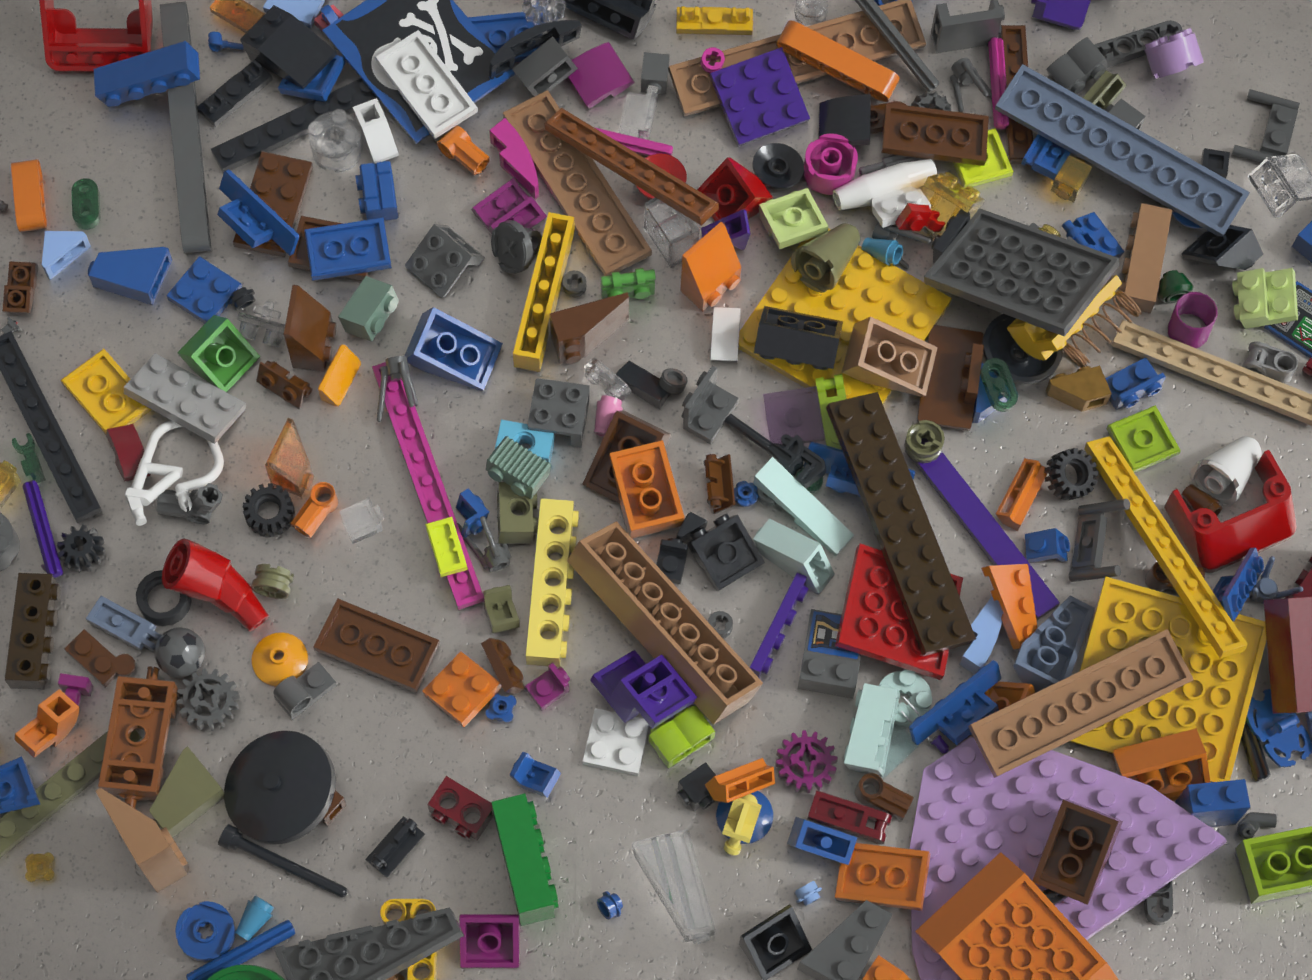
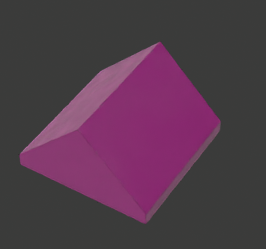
M460 914L459 923L464 934L460 938V968H519V914Z

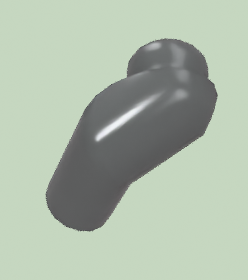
M1250 812L1239 822L1237 832L1244 839L1253 838L1260 827L1275 828L1277 816L1272 813Z

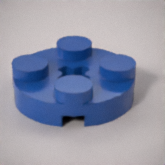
M210 901L200 902L192 908H187L180 915L175 929L178 944L183 952L191 959L201 962L212 961L227 953L233 945L236 935L235 922L226 908ZM207 924H210L213 934L207 936L206 939H202L201 933L198 932L199 928H205Z

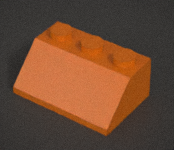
M1197 728L1113 750L1117 774L1147 784L1172 801L1177 800L1187 785L1211 782L1207 754Z

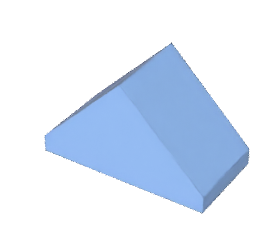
M45 231L42 267L50 280L91 247L83 231Z

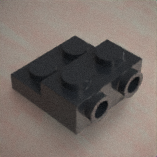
M727 513L713 521L715 526L708 531L703 527L690 535L692 540L686 543L698 565L704 568L716 591L721 590L765 563L739 516L733 515L729 517Z

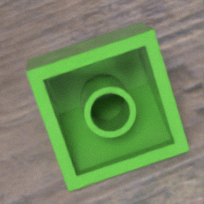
M213 315L177 352L196 374L225 392L261 357L228 318Z

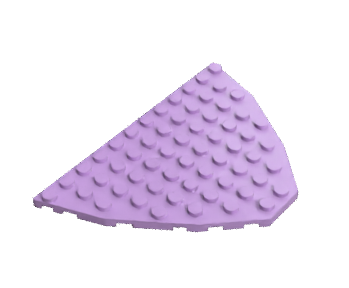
M970 737L923 770L910 849L929 851L931 854L922 911L911 910L912 952L920 979L961 980L943 959L926 945L915 931L1000 852L1033 880L1063 799L1074 801L1123 821L1113 849L1088 905L1070 897L1055 904L1057 909L1086 940L1217 850L1227 840L1212 827L1191 815L1153 787L1053 750L994 778L974 737ZM1035 884L1041 891L1048 889L1038 884Z

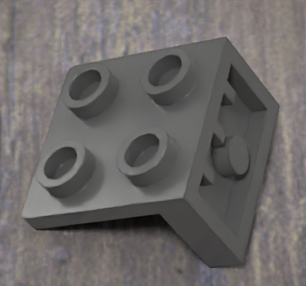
M433 224L406 262L405 267L437 295L446 297L468 265L479 266L485 257L448 225Z
M713 365L708 372L703 371L700 375L695 392H689L682 404L684 411L681 416L683 418V429L709 444L712 443L724 425L727 416L732 413L739 402L738 397L716 385L717 368Z
M537 378L533 391L528 429L571 436V446L582 448L590 401V385Z

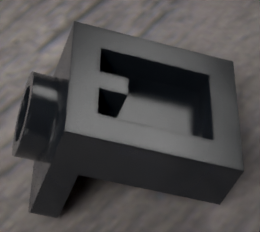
M675 538L661 539L656 565L672 583L681 584L688 554V545Z

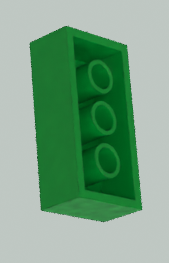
M526 793L492 801L494 820L519 914L520 925L525 926L555 918L554 909L559 908L555 885L548 884V881L552 880L548 857L541 856V853L545 852L540 828L534 829V826L538 825L534 802L527 801Z

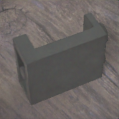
M991 0L987 11L950 16L947 3L937 4L931 28L936 54L988 46L991 38H997L998 34H1001V21L1005 19L1003 5H999L998 0Z

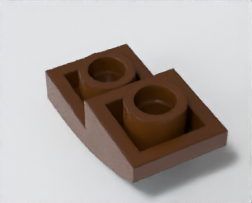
M9 261L7 285H4L2 312L31 313L37 281V263Z

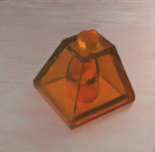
M288 418L265 467L270 483H273L274 487L279 485L283 490L286 489L287 492L302 497L305 489H310L314 475L293 419Z

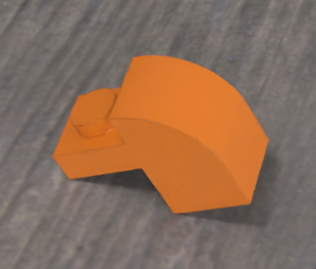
M60 689L38 705L37 717L15 733L14 740L35 758L50 745L56 747L70 733L78 719L79 706Z

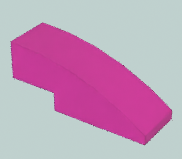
M504 118L489 130L490 143L500 152V166L536 200L539 197V184L531 154L516 129Z

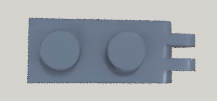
M100 596L86 617L88 623L140 651L143 647L154 651L156 645L148 639L152 638L158 641L161 637V634L154 631L156 626L153 623L103 596Z

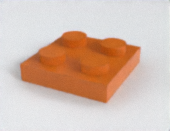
M460 651L422 692L431 702L462 727H465L502 689V686L497 679Z

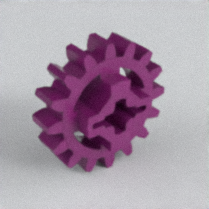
M806 730L802 731V735L799 738L795 733H792L791 742L784 739L782 741L784 749L777 750L776 755L782 758L776 760L775 767L782 768L778 776L779 778L787 777L785 783L787 787L794 783L796 785V792H799L801 787H805L808 794L811 792L812 786H815L818 791L822 790V781L830 784L832 778L829 774L835 775L837 770L833 764L837 763L838 757L831 756L835 749L834 745L827 747L828 738L824 737L818 740V733L816 731L812 734V737L807 736ZM798 746L800 747L799 751L796 754H791V756H788L794 748ZM811 746L817 748L820 752H817V751H816L814 748H812ZM804 753H806L808 762H811L808 771L805 762L802 761ZM822 767H825L820 775L817 777L813 776L816 770H821ZM792 771L797 772L802 778L796 776Z

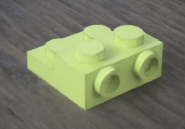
M808 188L759 204L760 219L769 237L773 236L779 250L828 232V224Z
M1264 268L1237 273V280L1232 282L1234 295L1239 298V304L1234 305V314L1236 320H1240L1245 329L1298 320L1296 280L1293 268L1265 272Z

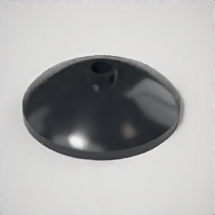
M1006 314L996 317L987 327L982 345H984L983 353L990 367L1006 380L1019 384H1034L1049 378L1057 370L1061 362L1063 348L1053 352L1047 360L1036 359L1027 354L1016 343L1007 329L1016 318ZM1014 354H1018V355H1020L1022 358H1018V357H1016Z

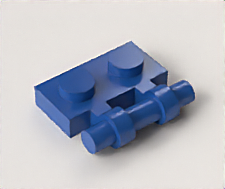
M1095 212L1076 218L1073 223L1071 220H1068L1062 225L1067 233L1066 237L1070 236L1078 244L1120 258L1125 252Z

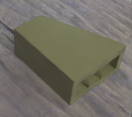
M187 746L181 752L149 812L159 828L163 829L166 827L172 838H174L224 799V791Z

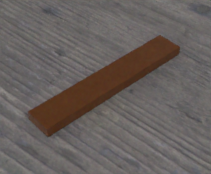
M1001 25L999 38H1002L1004 43L1007 87L1022 64L1028 67L1026 25ZM1009 118V125L1005 129L1007 157L1010 164H1021L1033 143V131Z

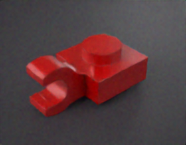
M907 203L895 221L899 230L921 231L923 226H926L934 232H940L946 224L943 221L937 220L940 212L931 210L929 205Z

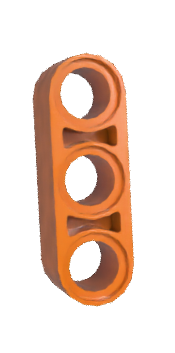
M39 160L11 163L15 216L19 232L46 229L47 220L43 178Z

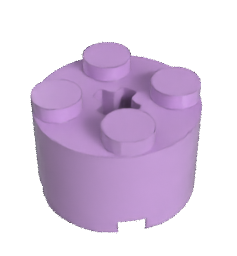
M1191 28L1169 36L1170 40H1168L1167 36L1145 44V53L1154 79L1181 72L1191 65L1197 66L1204 62L1195 32L1192 33Z

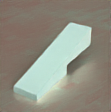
M773 457L755 475L753 484L791 514L798 526L835 556L854 537V534Z

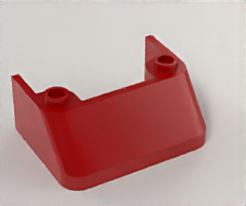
M39 0L47 65L56 71H94L95 68L151 52L153 29L151 0H138L139 9L129 13L126 21L127 28H77L76 18L71 11L64 8H54V0Z
M1270 450L1264 451L1255 466V470L1264 484L1262 493L1267 503L1220 522L1217 515L1210 509L1200 508L1190 512L1178 489L1173 490L1164 508L1197 567L1203 568L1204 572L1214 573L1244 560L1250 548L1256 547L1257 552L1260 553L1289 540L1295 533L1297 524L1291 487Z

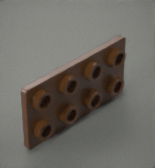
M940 325L933 326L929 332L928 343L938 348L926 396L920 397L917 422L928 420L935 422L941 427L966 431L971 429L984 345H982V332Z

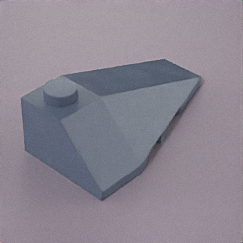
M1070 595L1022 643L1013 665L1022 683L1032 684L1036 693L1071 676L1092 618L1094 607Z

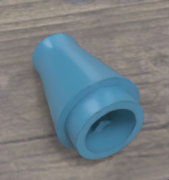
M867 237L862 244L863 251L888 266L890 264L897 265L902 258L903 246L898 244L897 240Z
M255 895L251 901L248 900L235 933L248 941L251 940L259 929L273 916L271 913L275 907Z

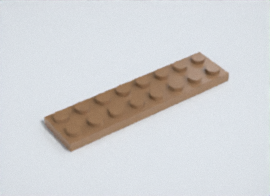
M547 90L503 112V118L508 120L525 142L537 172L564 214L574 217L575 231L603 275L610 276L612 272H620L651 256L652 250L594 160L545 130L544 123L560 110Z
M1168 629L974 722L968 727L995 778L1194 679Z

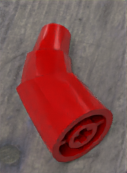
M185 538L177 541L171 548L162 571V584L166 589L201 601L211 602L225 613H230L249 632L258 628L269 618L268 613L254 595L251 586L232 567L231 560Z

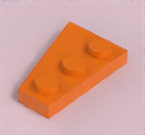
M1028 564L982 567L984 576H989L994 588L990 591L994 601H999L1003 611L1001 620L1013 650L1020 649L1022 643L1038 628Z

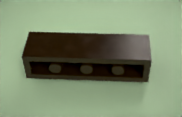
M18 573L5 672V681L10 688L44 690L45 681L50 679L51 666L48 664V656L54 650V638L51 637L52 627L57 625V611L54 610L55 600H59L61 594L60 584L56 582L52 574Z

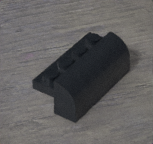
M551 0L633 40L644 31L657 5L654 4L655 0Z

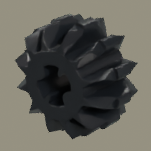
M82 524L80 530L77 531L74 526H71L70 530L72 533H62L61 537L64 541L57 542V548L60 550L58 557L61 561H65L64 565L68 569L74 566L76 572L80 573L83 566H86L87 570L91 571V563H101L99 556L105 554V549L102 546L105 541L102 536H98L95 528L88 531L87 526ZM80 546L84 548L82 551H79Z

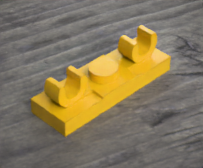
M677 7L676 34L752 35L753 9L747 7Z

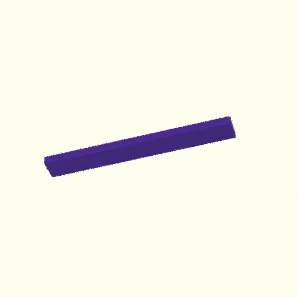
M922 438V439H921V441H922L921 444H923V445H924L926 442H929V441H928L927 439H925V438ZM941 451L938 458L930 463H919L912 460L994 566L1028 564L1036 620L1058 607L1060 604L1058 599L944 453Z

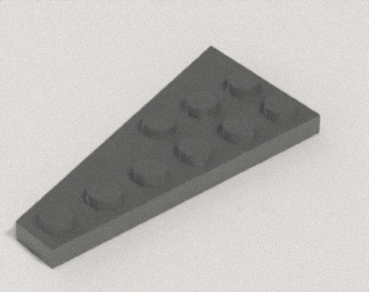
M449 907L418 914L413 919L400 922L396 919L386 922V925L361 927L327 935L325 939L312 942L310 940L300 941L299 945L274 947V950L287 980H387L458 940L464 934L454 912Z

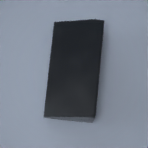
M630 360L615 374V383L658 409L662 407L671 394L662 389L659 384L660 378Z

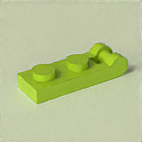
M834 375V378L825 380L824 377L815 378L826 446L842 450L826 407L829 403L847 399L843 375ZM836 388L837 396L827 397L826 390Z

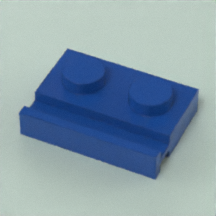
M1037 134L1021 164L1024 166L1028 164L1032 166V170L1055 181L1071 152Z

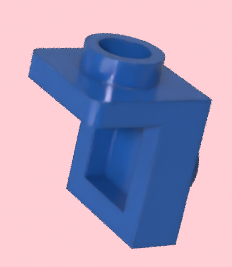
M468 488L460 493L455 507L466 519L461 531V535L464 538L472 533L474 535L479 534L483 530L480 517L484 516L487 520L489 514L481 498L474 495Z
M1052 528L1025 534L1026 560L1030 563L1054 558L1061 562L1068 561L1067 552L1070 551V543L1067 536L1058 529Z
M526 752L521 753L510 773V777L521 788L548 798L561 775L557 768L534 760Z

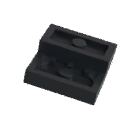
M871 94L838 97L819 103V136L838 134L848 139V143L851 145H870Z

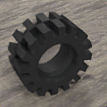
M1078 448L1067 449L1051 456L1052 459L1047 461L1046 464L1049 467L1045 468L1044 473H1048L1049 476L1044 478L1045 482H1051L1048 489L1050 491L1056 490L1053 495L1056 497L1061 496L1062 500H1073L1088 495L1089 492L1093 491L1094 488L1092 486L1096 485L1098 481L1093 479V477L1098 476V471H1093V468L1097 467L1096 463L1090 464L1089 461L1092 457L1090 455L1084 456L1086 451H1078ZM1067 464L1071 465L1076 471V484L1070 483L1066 477L1065 467Z
M268 483L266 488H264L263 484H260V489L257 491L255 488H252L250 490L251 496L248 494L245 496L246 503L243 502L242 506L247 525L251 527L254 533L258 531L260 536L265 537L266 533L269 534V537H274V532H278L279 535L283 534L282 529L284 527L287 530L290 528L289 522H292L294 519L293 514H295L289 493L286 489L283 491L279 485L274 488L273 483ZM275 502L279 506V512L275 517L264 519L258 514L259 507L263 503Z

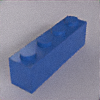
M186 41L94 69L95 96L108 107H116L124 102L139 100L144 96L163 93L168 89L186 86L191 82L200 80L199 54Z

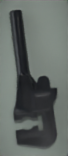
M733 414L727 416L725 423L765 450L793 477H795L796 471L804 466V471L799 473L796 479L806 489L825 475L826 465L824 460L805 447L799 435H795L792 438L790 435L785 434L781 437L782 444L772 443Z

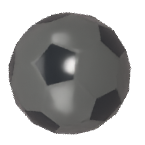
M177 627L164 632L155 646V660L158 667L172 677L183 678L191 675L193 672H197L205 658V645L201 637L187 628Z

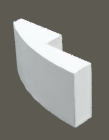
M714 307L711 360L738 361L741 308Z

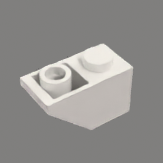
M376 98L354 106L355 123L373 163L376 164L377 162H383L399 156L390 127L378 99Z

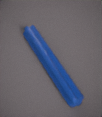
M285 920L188 973L186 979L207 980L222 969L240 965L294 936L296 933L289 920Z

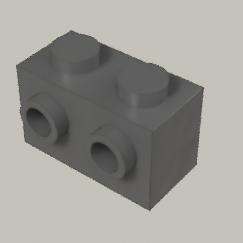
M554 37L543 43L537 50L513 68L514 72L534 97L547 90L551 91L578 69Z

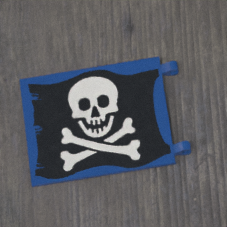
M365 0L340 18L337 17L330 5L320 9L322 19L329 25L322 30L324 35L340 54L344 56L345 60L416 144L429 136L430 132L378 65L375 58L377 55L419 30L474 103L515 75L513 70H509L492 79L489 77L490 61L497 51L453 0Z

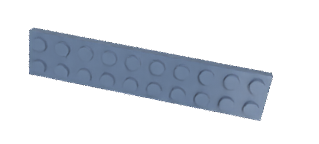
M1023 64L996 104L995 110L1217 236H1224L1250 194L1247 190Z

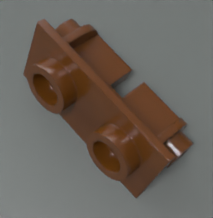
M267 361L265 364L260 362L256 382L300 409L303 396L307 398L312 393L313 389L310 387V383L305 382L296 375L287 379L290 371L275 361Z
M715 454L706 455V460L703 463L706 478L710 479V482L707 483V503L710 504L713 513L716 514L735 506L731 456L728 454L717 459Z

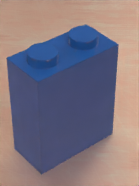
M1245 779L1187 785L1174 802L1210 827L1236 825L1250 809Z

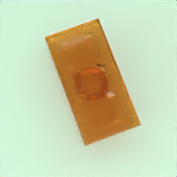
M215 0L210 6V11L244 33H247L265 15V13L244 0Z

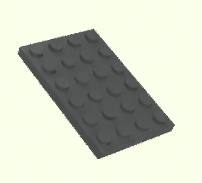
M979 208L924 275V282L926 285L1065 337L1117 270L1119 258Z

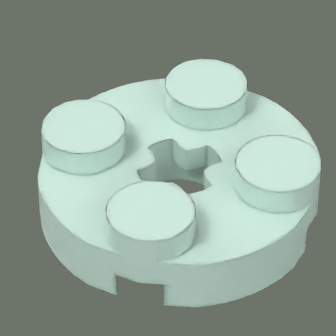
M907 669L896 671L884 677L879 684L882 687L898 689L899 693L908 694L910 696L909 702L921 716L929 711L933 701L931 689L927 682L921 676L915 674V672ZM904 702L898 703L894 724L903 727L911 725L900 712L901 710L912 722L919 715L909 704L906 705Z

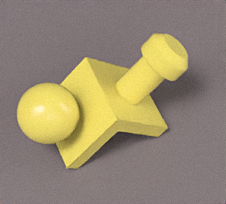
M752 794L732 802L722 832L723 835L730 837L723 847L729 855L734 856L740 853L742 848L741 841L750 843L762 807Z

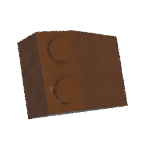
M292 285L284 329V337L292 367L325 372L326 362L330 363L332 358V346H329L330 338H335L336 322L332 321L331 312L300 286Z
M628 292L550 313L551 339L559 364H573L580 361L581 358H585L629 320Z
M616 410L582 485L620 503L609 454L663 440L666 448L672 434L626 411Z
M1063 799L1032 881L1035 884L1088 905L1113 849L1123 821L1074 801Z

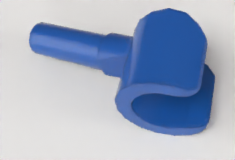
M210 32L208 34L209 48L214 52L221 51L223 48L244 50L243 45L240 43L223 41L220 32Z

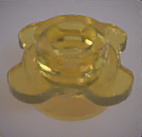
M49 852L45 854H29L25 859L28 871L25 874V878L29 882H35L37 879L52 880L55 876L52 870V863L55 860L53 854ZM39 865L43 866L41 870L37 869Z

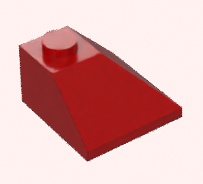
M727 157L697 189L718 203L719 210L712 215L715 222L743 209L747 211L748 219L759 213V204L773 198L755 174L730 157Z

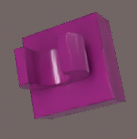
M60 673L59 687L78 706L81 695L91 696L93 685L88 677Z

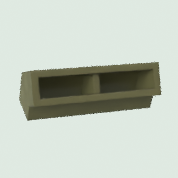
M1106 70L1083 98L1106 110L1127 85L1118 74H1111Z

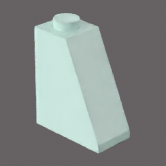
M768 519L753 538L762 556L793 578L797 572L807 576L805 586L818 595L835 575L819 542L780 523Z

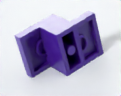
M633 650L593 674L590 679L624 723L641 714L652 729L687 708L697 699V696L663 655L646 664L640 655Z

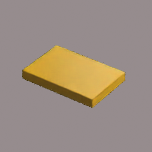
M102 349L60 380L105 435H107V429L134 424L152 410L124 394V386L131 379L105 349Z

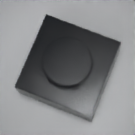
M1204 148L1201 165L1226 179L1230 152Z

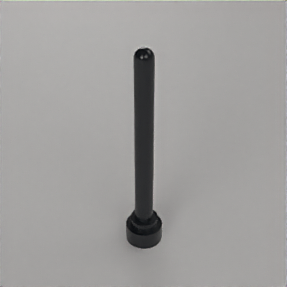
M230 824L224 828L219 838L218 845L227 850L239 848L338 897L343 898L348 894L345 886L243 838V834L239 833L238 828Z

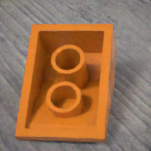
M722 222L716 225L682 255L680 291L702 312L708 306H715L720 301L724 292L728 289L730 291L733 290L741 281V265L727 229Z
M663 440L610 453L621 510L627 532L631 538L681 527L685 517Z

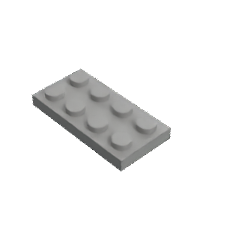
M156 353L124 386V394L214 444L246 408V403Z

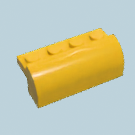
M1112 275L1065 337L1019 319H1015L1007 329L1016 343L1027 354L1039 360H1047L1053 352L1059 351L1067 344L1066 340L1071 335L1083 328L1082 324L1088 318L1099 312V307L1115 295V290L1122 282L1117 275Z

